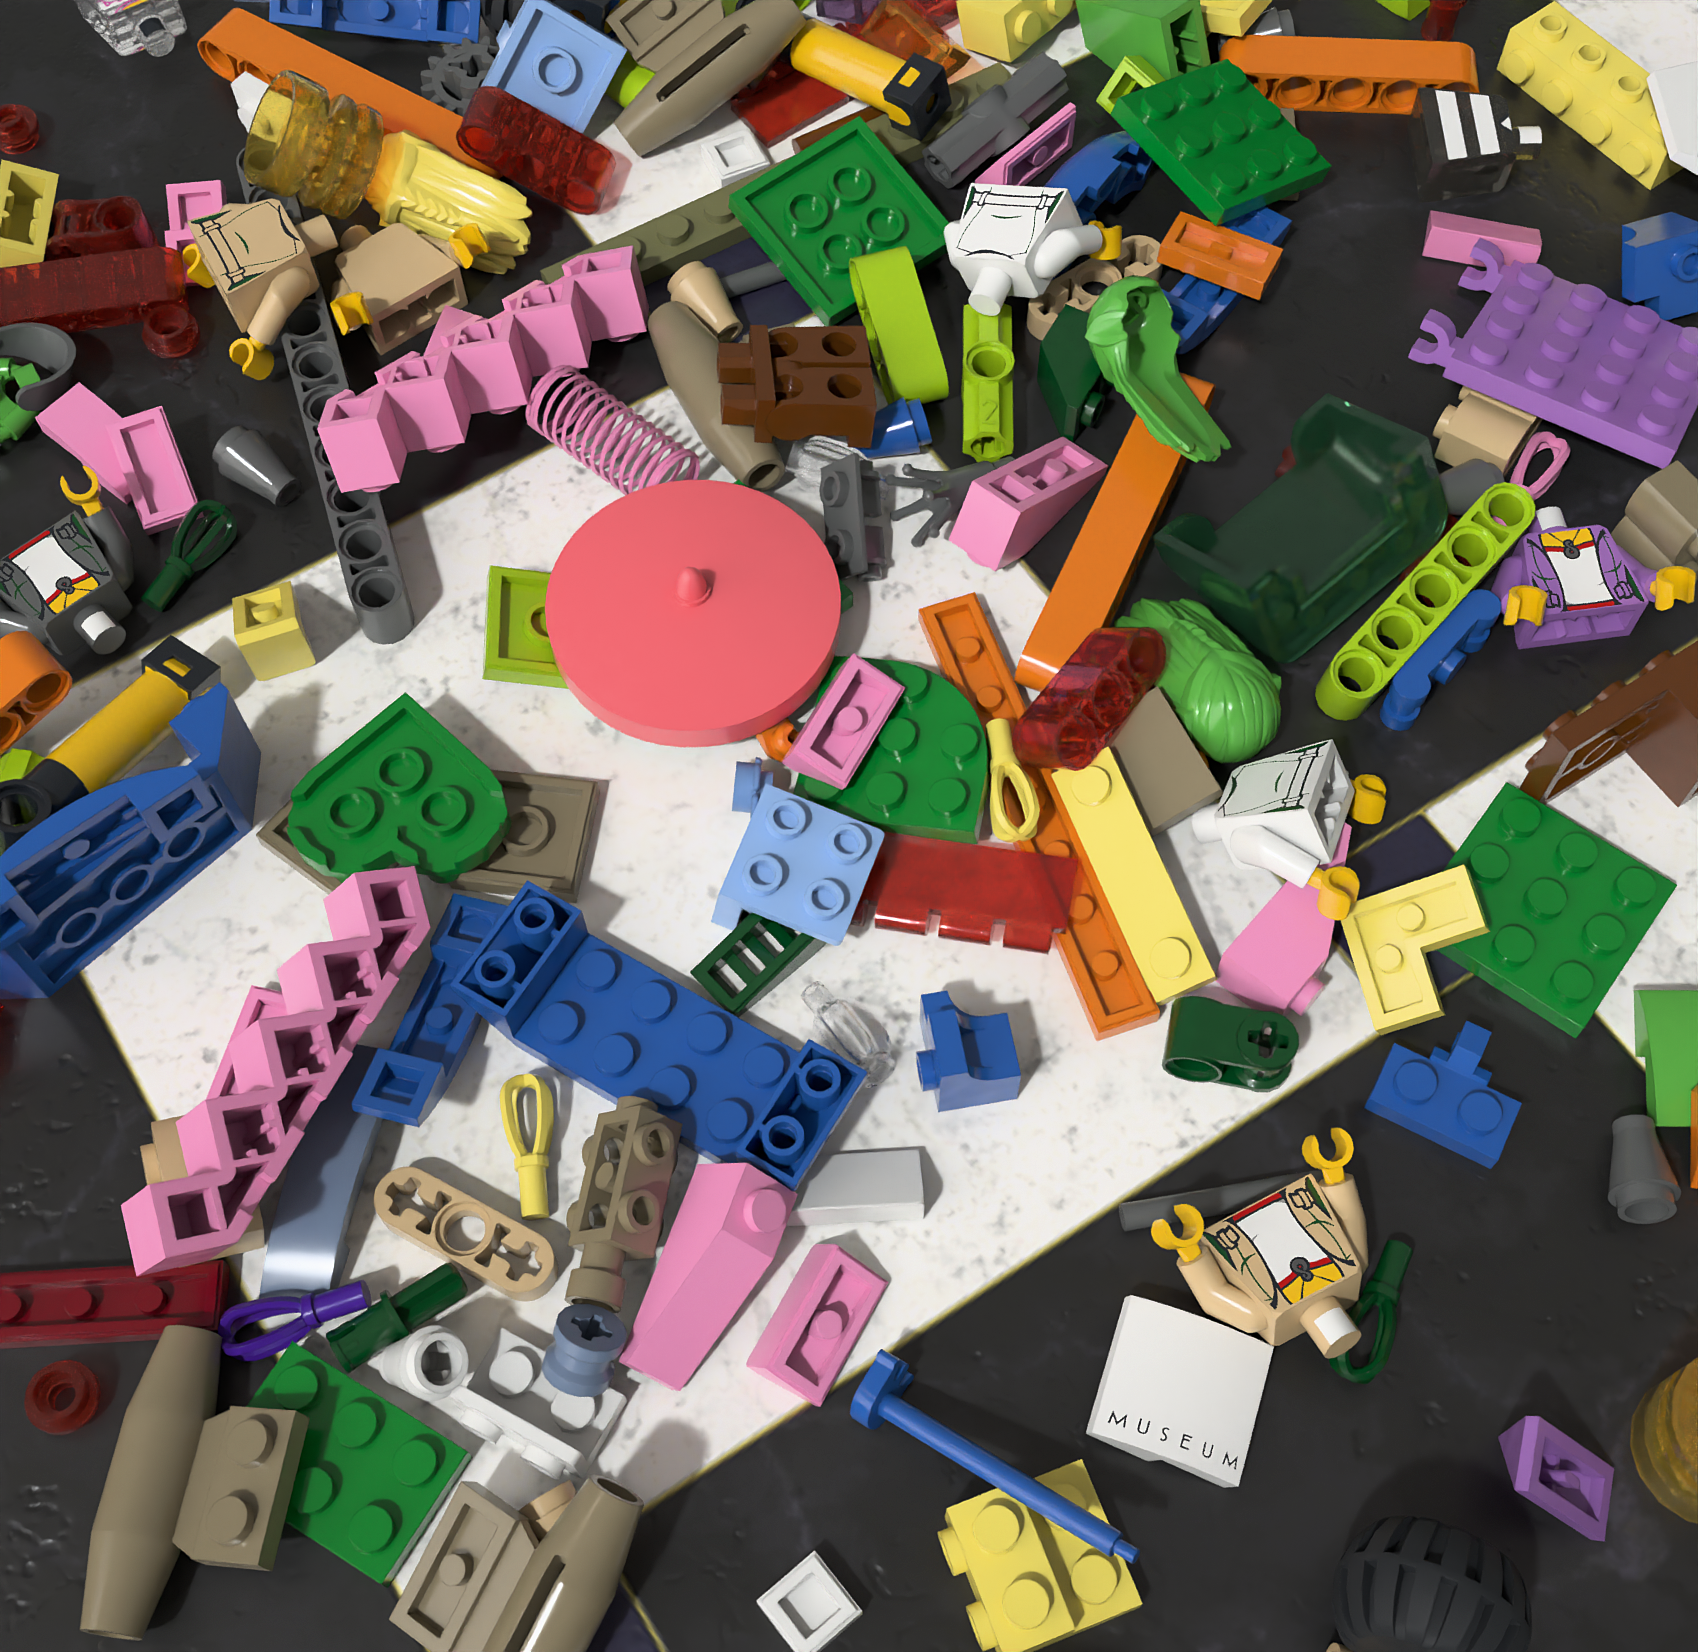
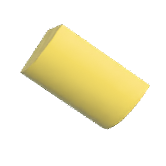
M1 160L0 287H13L27 283L34 279L42 269L59 174Z

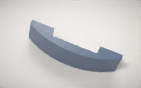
M356 1044L352 1051L353 1056L329 1095L319 1104L303 1130L305 1134L293 1152L277 1205L265 1257L259 1299L277 1296L301 1298V1296L312 1292L317 1295L339 1287L350 1252V1248L344 1241L383 1122V1118L353 1111L351 1103L378 1048Z

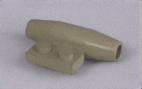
M628 0L609 15L605 20L637 64L655 73L614 120L615 126L635 153L641 157L696 127L761 75L807 24L805 17L793 0H755L728 16L725 15L724 0Z
M672 301L659 306L650 315L647 327L670 389L705 447L736 481L739 479L748 488L760 492L769 490L782 479L785 473V465L774 436H772V443L754 442L753 425L721 424V385H748V383H718L717 349L718 343L721 342L682 302ZM790 323L768 329V332L777 328L796 326L794 325V323ZM749 334L743 335V339L739 343H749Z
M184 1325L166 1326L126 1409L91 1531L80 1630L83 1632L124 1640H142L181 1550L191 1557L190 1559L205 1565L273 1571L310 1418L295 1410L230 1406V1410L216 1416L223 1338L214 1332Z
M592 1474L539 1543L530 1526L531 1520L478 1482L461 1481L389 1620L430 1652H586L615 1596L644 1502L637 1494L620 1483L604 1476Z

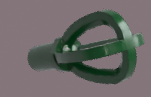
M203 500L195 503L188 510L175 533L171 546V555L164 562L166 564L141 597L148 606L162 612L185 580L189 581L195 571L210 565L230 546L237 535V521L229 508L214 500ZM204 510H212L183 547L187 534L198 515ZM214 520H216V522H215V523L212 525V527L208 530V532L205 534V536L200 540V538H201L202 535L205 533V531L208 529V527L213 523ZM226 523L225 535L209 552L197 559Z
M1397 1240L1386 1241L1372 1280L1366 1283L1362 1293L1363 1296L1348 1314L1358 1327L1360 1321L1372 1306L1376 1305L1379 1307L1378 1327L1368 1364L1363 1367H1354L1349 1359V1350L1342 1355L1329 1359V1363L1336 1373L1353 1383L1368 1384L1384 1368L1388 1361L1396 1332V1307L1400 1300L1398 1292L1413 1255L1411 1247Z

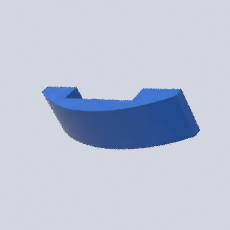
M270 0L269 22L370 37L462 46V38L468 37L472 44L479 43L480 0Z
M1263 206L1222 223L1220 226L1279 247L1290 229L1292 220ZM1186 274L1170 292L1162 289L1173 311L1171 326L1181 337L1176 353L1179 355L1186 353L1205 340L1228 317L1245 295L1190 274Z
M193 765L169 767L146 772L98 789L54 813L9 847L0 856V952L42 924V921L29 905L30 903L147 826L159 843L162 844L218 806Z
M453 893L430 940L432 960L389 1049L378 1048L351 1103L353 1111L418 1128L429 1117L455 1077L482 1019L478 1012L452 991L450 984L508 906Z

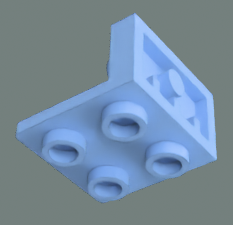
M766 784L719 892L711 922L733 931L737 927L743 911L750 914L755 913L834 946H839L843 942L883 841L884 832L876 827Z

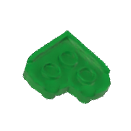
M405 692L308 771L295 786L290 796L293 805L288 815L289 827H287V834L305 864L325 876L337 878L341 883L353 873L383 870L398 862L404 867L415 866L416 874L427 875L433 882L446 884L456 880L462 873H466L488 860L501 844L503 838L509 833L511 819L502 786L489 767Z

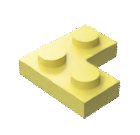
M1465 865L1351 903L1348 917L1341 920L1375 1031L1380 1035H1384L1445 1015L1425 953L1490 932L1470 872Z

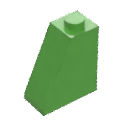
M1075 0L1085 48L1114 71H1116L1125 56L1141 55L1165 80L1211 65L1200 0ZM1140 84L1136 86L1138 90L1143 89Z

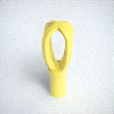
M1001 718L994 719L985 725L991 756L989 767L992 775L990 790L992 829L995 836L1005 842L1027 841L1037 833V821L1040 812L1038 798L1031 779L1022 768L1020 758L1016 755L1009 721ZM1004 778H1010L1023 808L1026 821L1020 827H1016L1010 822L1004 810L1002 796Z
M521 1074L508 1079L503 1084L500 1090V1108L506 1137L516 1157L514 1159V1170L518 1172L521 1218L523 1220H540L549 1217L546 1169L549 1168L547 1154L551 1146L554 1126L553 1098L550 1089L541 1076L537 1074ZM525 1087L532 1088L537 1093V1131L533 1152H527L523 1144L517 1113V1097L519 1092Z

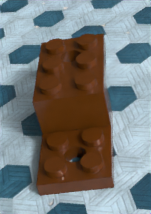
M1698 641L1675 655L1670 650L1663 651L1641 670L1639 678L1626 685L1622 680H1618L1605 688L1593 700L1590 709L1580 715H1577L1573 710L1568 711L1552 722L1542 735L1546 740L1545 745L1526 762L1525 768L1528 774L1519 790L1545 805L1627 753L1677 807L1697 796Z

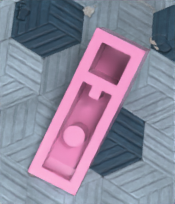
M1062 436L973 480L949 541L967 552L968 557L973 562L989 567L996 572L1026 555L1105 475L1108 465Z
M1344 822L1331 863L1317 865V867L1324 871L1337 866L1345 867L1351 826ZM1286 881L1223 953L1216 971L1218 978L1216 982L1251 1009L1273 1011L1285 1017L1293 1010L1302 1016L1312 1006L1325 987V984L1318 979V976L1329 955L1335 920L1329 919L1319 912L1316 905L1319 890L1308 884H1305L1304 888L1301 889L1293 883Z
M748 1163L697 1164L619 1362L671 1390L681 1391L773 1261L798 1194Z

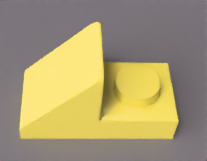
M291 581L232 598L234 636L239 649L258 681H266L311 667L315 664L316 660L301 621L299 602Z

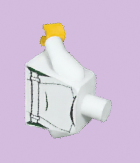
M971 183L961 219L950 222L945 227L943 233L951 265L959 270L968 289L972 291L968 299L970 306L977 312L987 316L999 314L1006 296L1036 298L1042 295L1053 277L1079 256L1088 254L1096 260H1112L1118 258L1122 250V226L1116 225L1112 228H1104L1103 223L1096 220L1090 221L1089 225H1083L1071 195L1066 188Z
M1333 739L1236 768L1231 773L1220 802L1206 805L1192 814L1193 831L1201 844L1223 840L1233 864L1241 870L1266 869L1301 889L1304 888L1305 884L1318 889L1319 894L1316 905L1319 912L1329 919L1344 920L1348 917L1351 903L1357 901L1360 887L1359 879L1350 868L1337 866L1324 871L1317 867V865L1331 863L1347 813L1354 820L1365 824H1377L1382 820L1386 805V787L1381 778L1375 775L1365 774L1356 777L1355 780L1350 779L1348 776L1349 772L1343 765Z

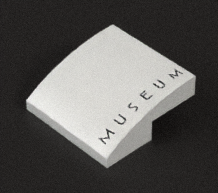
M1126 1296L1086 1434L1146 1461L1163 1460L1223 1488L1239 1487L1274 1346L1198 1315L1137 1296Z

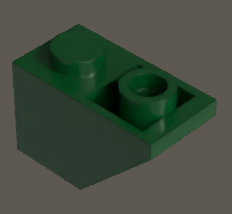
M1065 304L1040 343L1037 382L1060 437L1063 436L1074 443L1084 426L1092 428L1095 425L1105 403L1104 393L1109 385L1115 386L1103 376L1090 349L1089 342L1085 338L1087 321L1090 314Z

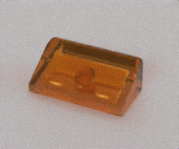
M882 0L860 32L871 45L905 61L915 52L944 66L947 79L965 66L971 58L960 45L910 0Z

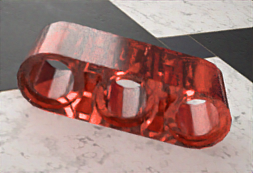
M494 86L479 87L473 93L456 133L459 147L471 158L563 208L580 215H591L600 210L616 168L615 157L606 147L512 94Z
M1101 627L1093 630L1019 718L1012 736L1013 751L1016 758L1024 766L1030 768L1078 771L1086 768L1160 677L1166 662V646L1157 630L1150 627Z

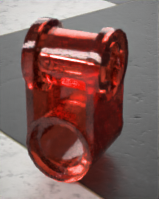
M120 195L111 198L89 200L66 199L59 201L53 207L51 220L55 229L53 237L47 240L45 257L53 267L62 272L80 275L94 271L140 270L153 264L161 252L160 242L142 206L136 199L130 196ZM71 215L70 221H67V217Z

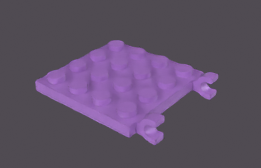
M1479 238L1472 249L1470 257L1482 261L1486 265L1487 271H1478L1468 266L1462 274L1458 285L1475 291L1485 290L1492 293V295L1463 339L1456 336L1455 325L1449 317L1441 312L1430 309L1424 317L1420 329L1433 334L1437 338L1438 343H1430L1418 338L1411 348L1408 358L1424 364L1435 363L1445 367L1446 369L1442 377L1661 469L1667 467L1675 455L1698 406V328H1683L1661 319L1650 308L1640 305L1628 306L1608 298L1601 289L1589 284L1576 285L1554 276L1551 270L1537 263L1524 264L1514 260L1511 266H1507L1504 264L1503 253L1498 246L1490 241Z

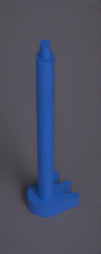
M883 1349L879 1350L875 1361L854 1395L850 1409L852 1419L871 1430H875L888 1420L1107 1556L1112 1557L1114 1554H1117L1132 1564L1136 1562L1140 1550L1122 1539L1123 1532L901 1399L907 1386L912 1382L914 1375L907 1371L909 1368L908 1363Z

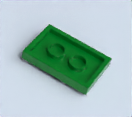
M293 1341L246 1406L295 1410L310 1418L285 1522L386 1588L389 1587L472 1459L470 1453Z

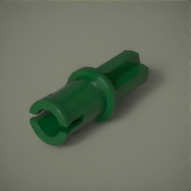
M445 1263L393 1296L388 1290H384L380 1293L381 1300L367 1308L366 1311L350 1321H346L334 1330L327 1332L326 1338L330 1342L329 1345L347 1373H351L390 1344L412 1334L413 1329L464 1298L468 1291L467 1285L456 1266L452 1263Z

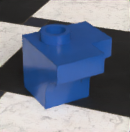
M1668 212L1622 225L1621 279L1623 298L1634 303L1644 300L1645 307L1655 311L1663 320H1670L1698 312V221L1674 212Z
M948 991L922 994L919 1021L925 1050L916 1051V1064L922 1092L934 1090L938 1112L1017 1099L1021 1072L1008 1014L974 1016L961 1011L955 1006L948 995Z

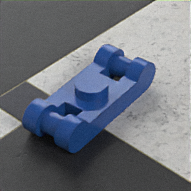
M1482 589L1470 592L1395 674L1389 687V693L1380 708V718L1388 728L1403 731L1412 727L1420 713V706L1424 703L1434 683L1438 681L1444 686L1447 685L1460 670L1467 658V655L1463 652L1473 653L1483 648L1490 634V627L1495 624L1502 610L1500 599L1494 593Z

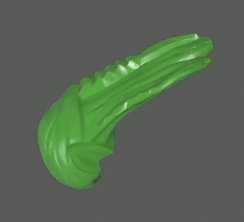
M1132 275L1112 283L1093 304L1087 321V333L1085 335L1103 376L1107 381L1114 384L1117 392L1124 395L1126 402L1130 403L1132 409L1143 420L1149 433L1160 444L1170 446L1176 452L1196 463L1200 460L1206 462L1216 461L1221 456L1220 448L1228 450L1231 448V444L1180 375L1176 350L1181 337L1171 326L1173 311L1158 281L1150 277Z
M1141 598V601L1132 605L1130 617L1121 616L1114 621V628H1108L1112 640L1147 674L1154 685L1159 687L1179 722L1184 726L1194 746L1207 757L1220 763L1245 761L1258 754L1276 736L1281 720L1279 701L1282 684L1281 676L1270 673L1263 663L1254 657V654L1240 638L1217 620L1209 608L1203 604L1183 598L1179 602L1170 601L1169 603L1158 599Z

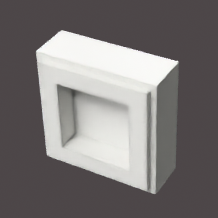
M750 128L701 144L702 159L719 189L770 166V162Z
M815 1550L756 1600L758 1606L794 1652L822 1651L862 1615V1610Z

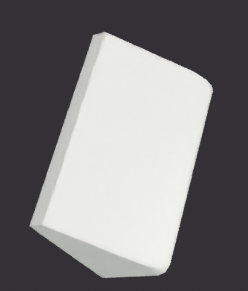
M919 1149L818 1155L802 1182L794 1191L798 1195L786 1227L924 1219L925 1203Z

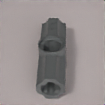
M1043 51L1028 60L1004 83H997L971 102L961 112L963 116L921 151L925 160L924 165L931 176L949 189L962 182L974 169L976 170L988 157L991 156L992 158L1000 154L1026 134L1030 129L1028 124L1069 90L1066 83L1067 74L1059 62L1047 56Z

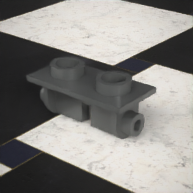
M853 453L820 468L821 483L819 493L823 503L826 537L824 544L834 562L838 578L841 581L858 575V580L862 582L878 581L882 579L881 569L887 567L883 527L865 525L864 517L877 518L882 515L879 486L880 473L874 471L872 461L860 460L859 453Z

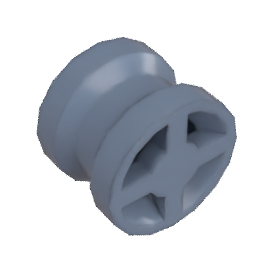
M574 1304L565 1307L557 1316L553 1330L555 1341L547 1347L541 1368L544 1377L558 1390L577 1397H594L604 1393L610 1387L615 1371L613 1360L622 1353L627 1331L623 1322L615 1314L602 1307L591 1304Z

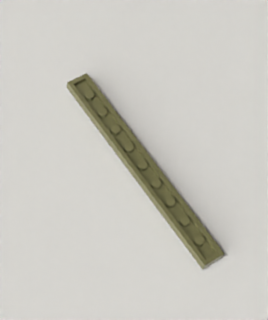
M998 62L949 84L952 104L922 141L892 128L887 113L866 122V124L899 164L904 167L923 158L924 156L921 151L963 117L961 112L971 102L997 83H1004L1012 75ZM789 158L540 270L542 281L545 285L551 284L565 276L562 265L578 255L633 245L643 286H646L677 272L688 263L703 260L752 236L728 208L729 195Z

